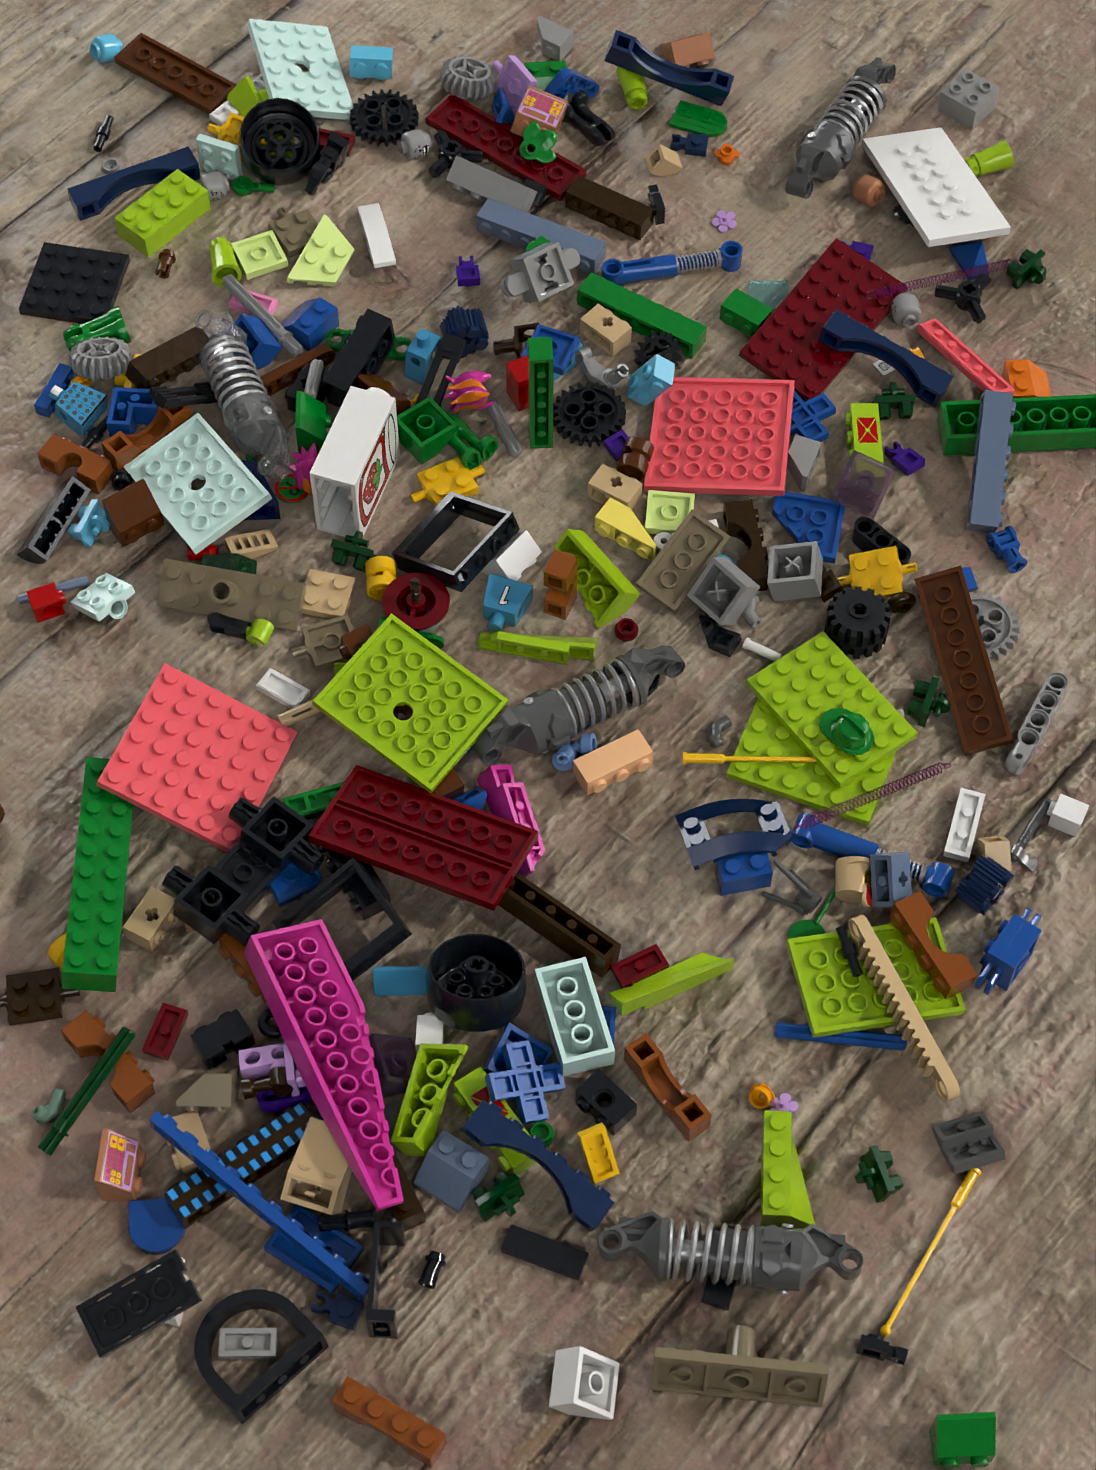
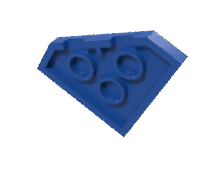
M786 491L784 496H775L772 515L796 543L817 541L823 562L835 564L846 501Z

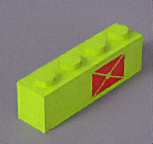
M851 403L849 413H845V426H849V431L846 434V443L851 445V449L848 450V463H852L849 473L850 482H854V491H883L885 470L878 403Z
M481 1066L454 1082V1094L452 1096L459 1108L464 1107L469 1113L467 1118L470 1117L483 1100L487 1103L490 1101L484 1078L487 1074ZM505 1100L494 1102L502 1109V1115L509 1120L514 1118L520 1122ZM523 1128V1131L529 1135L527 1130ZM487 1147L490 1151L495 1150L499 1156L497 1158L499 1165L505 1172L509 1170L511 1175L514 1173L519 1175L537 1163L526 1155L511 1149Z

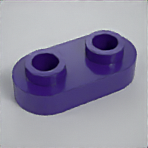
M305 1086L299 1088L300 1095L292 1097L290 1093L284 1097H279L273 1091L257 1092L256 1098L258 1107L264 1112L271 1113L285 1110L292 1105L296 1106L301 1102L306 1105L310 1101L311 1095Z

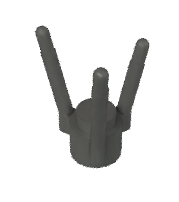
M774 859L773 863L800 889L795 898L798 904L765 891L761 893L762 896L795 909L801 915L804 911L811 914L821 902L822 897L813 891L793 870H788L778 860Z

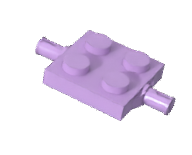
M510 55L504 66L499 60L493 62L494 65L492 67L498 72V81L494 92L497 93L499 87L503 88L516 116L528 86L535 87L537 80L515 55Z

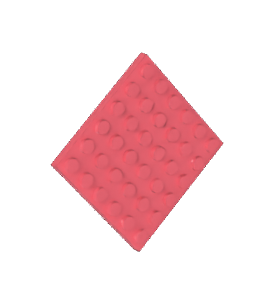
M673 377L672 386L658 396L654 402L650 442L654 445V451L650 462H648L649 466L644 480V492L656 490L701 494L784 496L795 388L794 380Z
M164 663L98 779L96 786L228 853L240 841L242 829L241 826L228 817L231 808L241 797L246 798L259 807L298 732Z

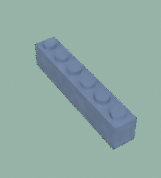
M490 198L487 199L476 216L477 231L514 244L522 249H526L531 241L536 240L541 235L550 242H559L561 249L574 248L580 256V264L576 268L583 272L595 274L606 257L605 241Z
M985 390L981 396L966 530L995 533L998 527H1001L1003 524L1004 514L1000 513L1001 504L1004 505L1006 498L1003 482L1007 481L1009 471L1008 468H1005L1006 460H1009L1011 446L1007 445L1008 438H1011L1013 433V424H1010V417L1014 415L1016 402H1012L1013 393Z

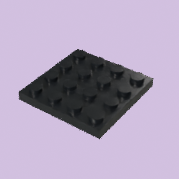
M44 242L19 306L20 315L83 324L106 314L115 304L130 262L129 255Z

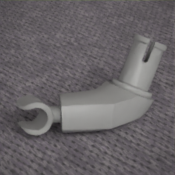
M584 347L578 351L580 354L576 356V361L581 364L580 367L589 382L593 384L598 382L600 388L607 385V390L616 389L619 387L620 381L629 375V372H626L629 368L623 363L617 365L613 370L604 368L592 357L590 348Z

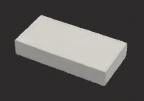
M269 668L256 684L258 691L290 709L303 704L311 695L309 689L272 668Z

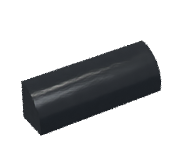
M73 476L63 482L17 556L31 563H45L91 489Z

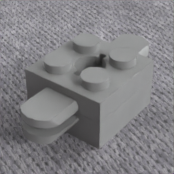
M559 242L544 243L509 260L514 273L506 276L501 281V290L507 297H517L522 294L525 303L539 302L574 285L570 270L580 264L579 253L574 248L561 249Z

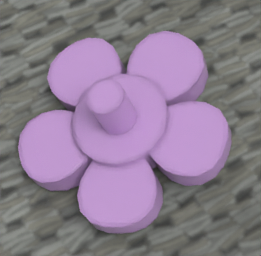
M720 210L717 212V218L712 219V225L718 227L721 233H726L728 228L735 229L737 226L735 221L736 214L729 211L726 215L724 210Z
M787 1093L780 1095V1101L775 1097L774 1102L770 1103L769 1106L771 1111L795 1113L799 1109L798 1103L791 1101V1096Z

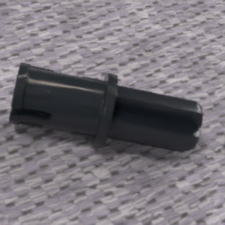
M372 1209L356 1212L344 1210L340 1214L321 1215L318 1217V1227L320 1231L344 1229L345 1232L356 1228L374 1227V1214Z

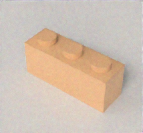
M639 729L573 760V774L587 796L594 792L599 793L610 784L622 782L629 775L648 769L653 762V751Z

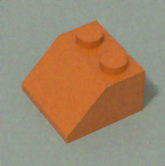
M1028 359L1005 360L1001 377L1015 389L1013 398L1051 396L1047 373Z

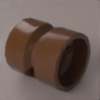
M628 437L616 468L617 471L637 480L644 479L649 466L648 462H650L654 451V445L641 437Z

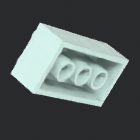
M586 957L535 969V987L563 1077L614 1064V1045Z

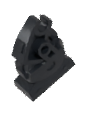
M333 131L330 132L327 145L319 153L309 173L310 177L304 191L310 195L316 193L321 183L325 185L332 179L337 169L344 164L350 141Z

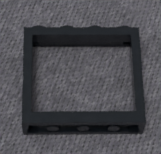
M450 491L392 552V555L399 570L407 573L432 575L439 579L446 587L462 592L520 528L513 512ZM460 515L494 526L454 571L419 559Z
M352 858L345 865L342 863L339 870L331 876L323 878L315 889L303 894L296 904L291 908L283 910V914L272 922L277 929L300 924L360 876L393 924L344 962L352 981L412 935L365 867L355 858Z

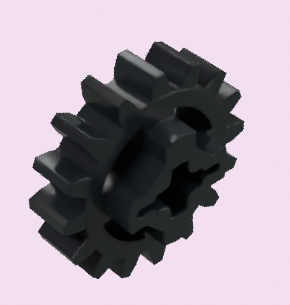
M662 330L658 336L653 331L651 338L645 335V342L637 343L640 350L634 351L636 356H638L634 361L639 365L638 369L653 356L661 353L660 356L673 362L675 369L680 370L681 367L678 362L684 361V358L680 355L684 350L679 346L681 344L679 340L674 339L671 333L666 337L665 332Z

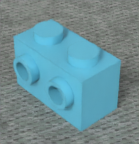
M351 45L350 77L358 79L376 78L378 80L392 79V47Z
M658 354L653 356L630 375L627 383V397L646 407L672 386L675 364Z

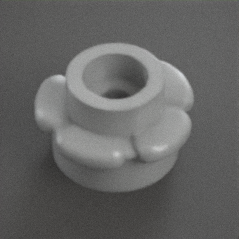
M107 158L102 162V174L105 176L122 170V165L115 158Z

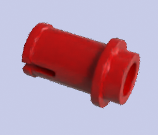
M211 543L196 555L188 546L189 561L209 560L210 562L218 560V546H213Z

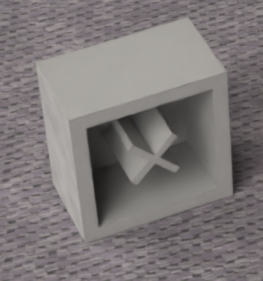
M965 68L941 91L938 111L973 130L997 106L1000 88Z
M817 541L770 546L767 584L774 601L821 597L823 557Z
M713 557L687 596L719 625H734L760 586L727 557Z

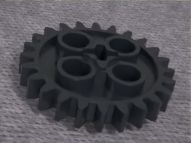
M381 89L380 94H377L373 90L372 96L365 93V99L358 98V104L353 103V109H350L352 131H355L356 137L361 136V141L368 139L369 144L375 141L377 146L381 142H384L386 147L389 145V142L396 145V140L399 139L401 141L403 133L415 130V126H418L417 105H413L412 99L407 100L406 94L400 97V91L392 94L391 89L387 93H384L383 89ZM382 105H385L387 130H383Z
M587 381L585 387L578 383L576 389L570 385L569 392L562 390V396H556V403H553V426L557 427V433L563 432V439L570 437L571 444L578 440L579 446H582L584 442H587L589 447L592 446V442H596L600 446L601 440H605L609 436L621 431L622 426L625 425L626 409L625 402H621V395L615 396L614 389L608 392L607 385L599 388L598 382H596L594 387L590 385L589 381Z

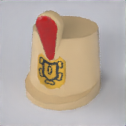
M849 856L836 860L835 896L841 901L862 903L864 907H870L872 905L870 895V858Z

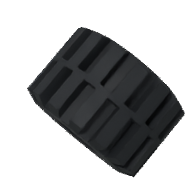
M849 587L845 588L842 594L837 592L833 596V601H830L828 604L824 632L846 656L848 654L853 655V659H860V655H864L866 658L870 657L873 651L878 653L882 649V644L885 645L891 619V613H889L890 606L888 603H884V597L881 594L874 595V590L868 588L867 591H863L862 587H855V590L851 591Z

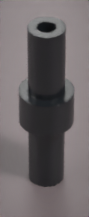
M106 115L102 126L98 128L96 133L97 139L93 147L96 152H101L105 141L109 139L111 134L110 128L114 118L110 115Z
M108 416L97 427H93L87 433L88 437L79 445L80 447L85 446L89 449L94 443H98L103 438V433L108 429L106 424Z
M839 926L836 928V932L842 945L840 948L843 958L847 959L853 977H859L863 974L857 958L858 950L855 943L851 942L846 926Z

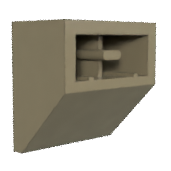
M211 1068L176 1100V1106H184V1111H199L204 1106L211 1107V1111H227V1108H231L238 1101L239 1068Z

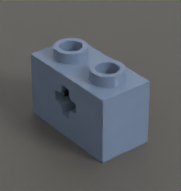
M884 852L870 855L873 907H893L895 902L912 895L909 852Z

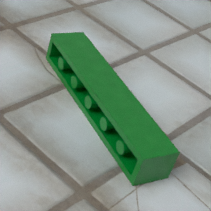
M591 272L577 289V305L591 310L597 304H600L605 309H609L619 319L626 321L632 327V331L642 336L646 335L651 338L653 331L658 336L661 330L665 332L666 337L671 333L674 339H678L681 343L679 346L684 350L681 354L693 359L706 341L707 327L700 322L693 321L681 313L674 312L602 276Z
M552 337L528 338V427L530 449L553 448Z

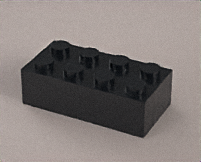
M367 309L364 315L358 318L353 333L348 334L345 345L341 351L336 353L331 368L327 369L323 374L322 381L328 403L341 408L350 386L358 388V375L377 374L396 343L392 319L370 309Z

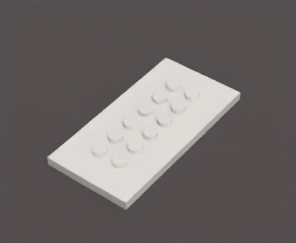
M941 127L870 137L862 140L863 149L928 247L1010 234V225Z

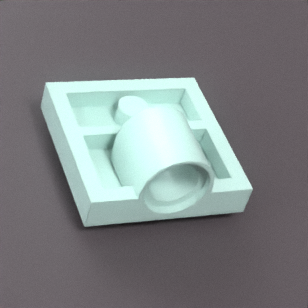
M199 133L196 138V145L201 170L207 173L220 171L222 175L226 174L227 179L231 180L243 176L238 145Z
M105 573L96 578L95 582L88 588L80 591L70 602L74 609L99 622L107 615L114 619H120L125 616L128 610L126 600L136 592L132 585Z

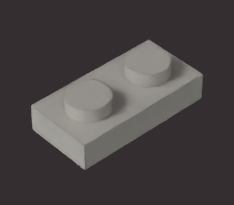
M220 1328L218 1357L220 1360L276 1359L278 1330L277 1328Z

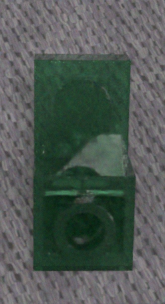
M238 553L203 555L201 557V565L256 574L257 561Z

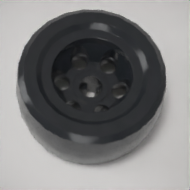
M273 98L258 103L248 112L239 130L238 144L241 157L247 169L256 178L268 184L284 186L294 184L310 173L320 153L321 139L318 126L313 116L305 107L289 99ZM282 136L285 139L281 138L279 141H277L276 137ZM294 137L299 139L300 142L298 144L292 142ZM263 138L268 141L266 145H261L259 142ZM286 151H291L293 156L287 158L284 154ZM270 152H275L277 156L276 158L272 159L268 156V154Z
M466 934L445 941L431 955L426 973L427 1001L432 1013L446 1025L469 1032H486L507 1025L521 1011L526 993V970L521 954L505 940L490 935ZM466 990V991H469V992H468V993H462L461 991ZM482 992H488L489 994H488V995H483V994H481V993H482Z

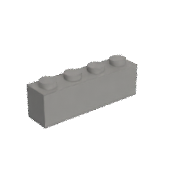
M459 156L455 157L446 180L453 183L452 188L461 192L464 189L470 190V196L481 201L483 197L490 198L529 213L537 191Z

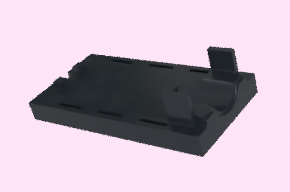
M178 1250L169 1252L76 1306L100 1358L110 1355L203 1301L193 1280L186 1281L183 1275L188 1270ZM160 1264L159 1267H157V1268H155V1269H153L152 1271H150V1272L147 1273V1271H149L150 1269H152V1268H154V1267H156L157 1265ZM133 1279H136V1280H134L133 1282L129 1283L128 1285L122 1287L124 1284L130 1282V1281L133 1280ZM111 1293L110 1295H108L107 1297L103 1298L102 1300L97 1301L98 1299H100V1298L104 1297L105 1295Z

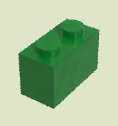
M736 288L721 304L720 320L741 331L744 335L752 337L773 313V308Z

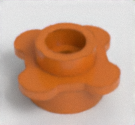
M726 143L720 149L714 151V156L718 157L719 163L731 165L734 163L735 158L740 156V152L734 150L730 144Z

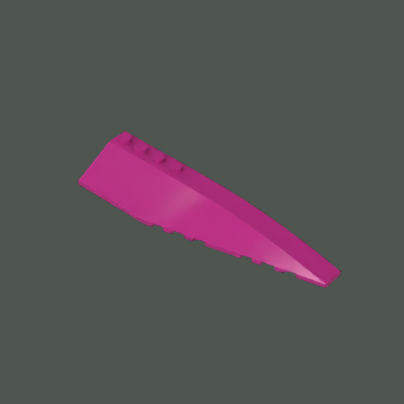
M323 920L251 935L244 955L301 1077L335 1142L377 1211L402 1204L404 1199L398 1170L394 1165L393 1145H390L388 1121L385 1120L384 1116L385 1106L378 1072L373 1062L374 1052L373 1047H370L368 1037L370 1032L368 1024L365 1022L364 1004Z

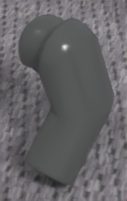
M727 715L707 728L706 740L710 742L712 748H718L723 744V739L720 736L724 730L732 726V722Z

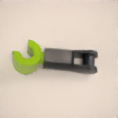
M216 612L209 614L207 617L212 632L247 639L256 647H259L260 643L267 645L274 630L273 624L265 619H256L250 625L248 621L228 617Z

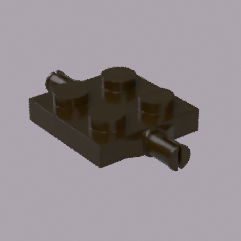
M59 968L6 975V991L4 997H0V1008L6 1007L10 1026L63 1018L62 1006L64 999L80 996V990L62 989Z

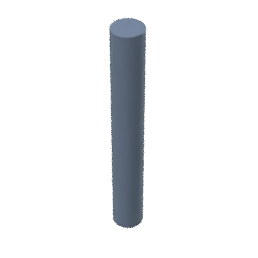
M86 575L55 584L57 591L62 590L65 592L89 585ZM27 593L17 595L19 605L30 602Z

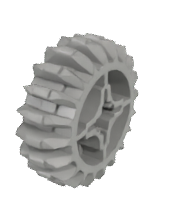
M463 55L460 57L453 56V59L449 58L447 62L443 63L440 71V82L445 91L451 92L452 96L457 95L459 99L466 98V100L473 99L476 101L477 98L482 100L493 93L497 74L495 69L491 68V64H486L485 60H478L477 57H464Z
M107 336L105 338H90V340H82V343H76L71 348L69 360L73 373L79 377L103 380L105 378L111 379L114 376L119 377L120 374L126 373L129 361L132 360V355L127 343L121 339L117 340L115 337L109 338Z

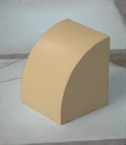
M661 144L645 157L650 173L656 176H669L683 169L678 153Z
M999 835L978 838L980 857L981 855L985 858L990 857L1008 871L1012 870L1010 841L1006 837Z

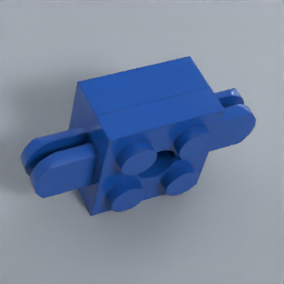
M1027 908L1021 917L1014 913L1009 921L1005 919L997 931V937L995 940L990 939L983 951L985 954L980 960V964L983 966L979 974L980 976L974 985L975 988L979 990L985 981L989 980L983 991L986 995L990 994L995 985L1005 991L1008 990L1034 952L1042 931L1036 926L1042 915L1036 913L1032 920L1028 922L1033 910Z

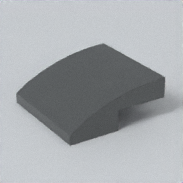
M983 1111L932 1125L937 1143L954 1174L1005 1160V1150L995 1138L993 1126Z

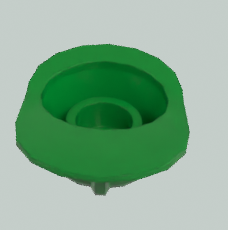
M834 708L826 711L821 716L819 725L822 733L845 753L854 756L862 755L873 746V731L870 729L868 721L862 715L847 709Z

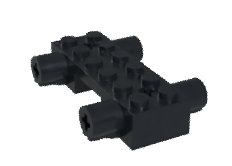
M274 796L262 809L244 797H241L233 805L228 817L242 827L240 841L214 868L207 865L196 877H193L176 865L166 874L162 882V887L176 896L174 899L173 915L213 944L224 933H227L243 946H247L250 936L257 934L260 929V924L244 914L251 904L290 863L311 876L318 870L325 858L323 853L309 844L308 835L313 829L314 824Z

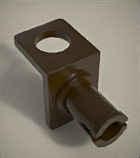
M540 323L514 326L513 339L493 341L495 355L515 352L517 358H521L522 342L527 341L532 336L526 335L524 332L526 330H535Z

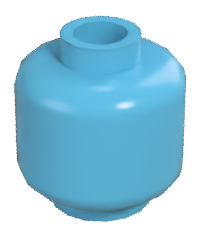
M114 34L96 36L90 44L92 57L100 63L115 61L114 56L123 49L122 42Z

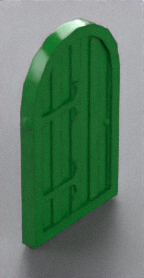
M680 100L670 120L669 127L694 134L717 137L725 132L727 119L723 113L717 110Z

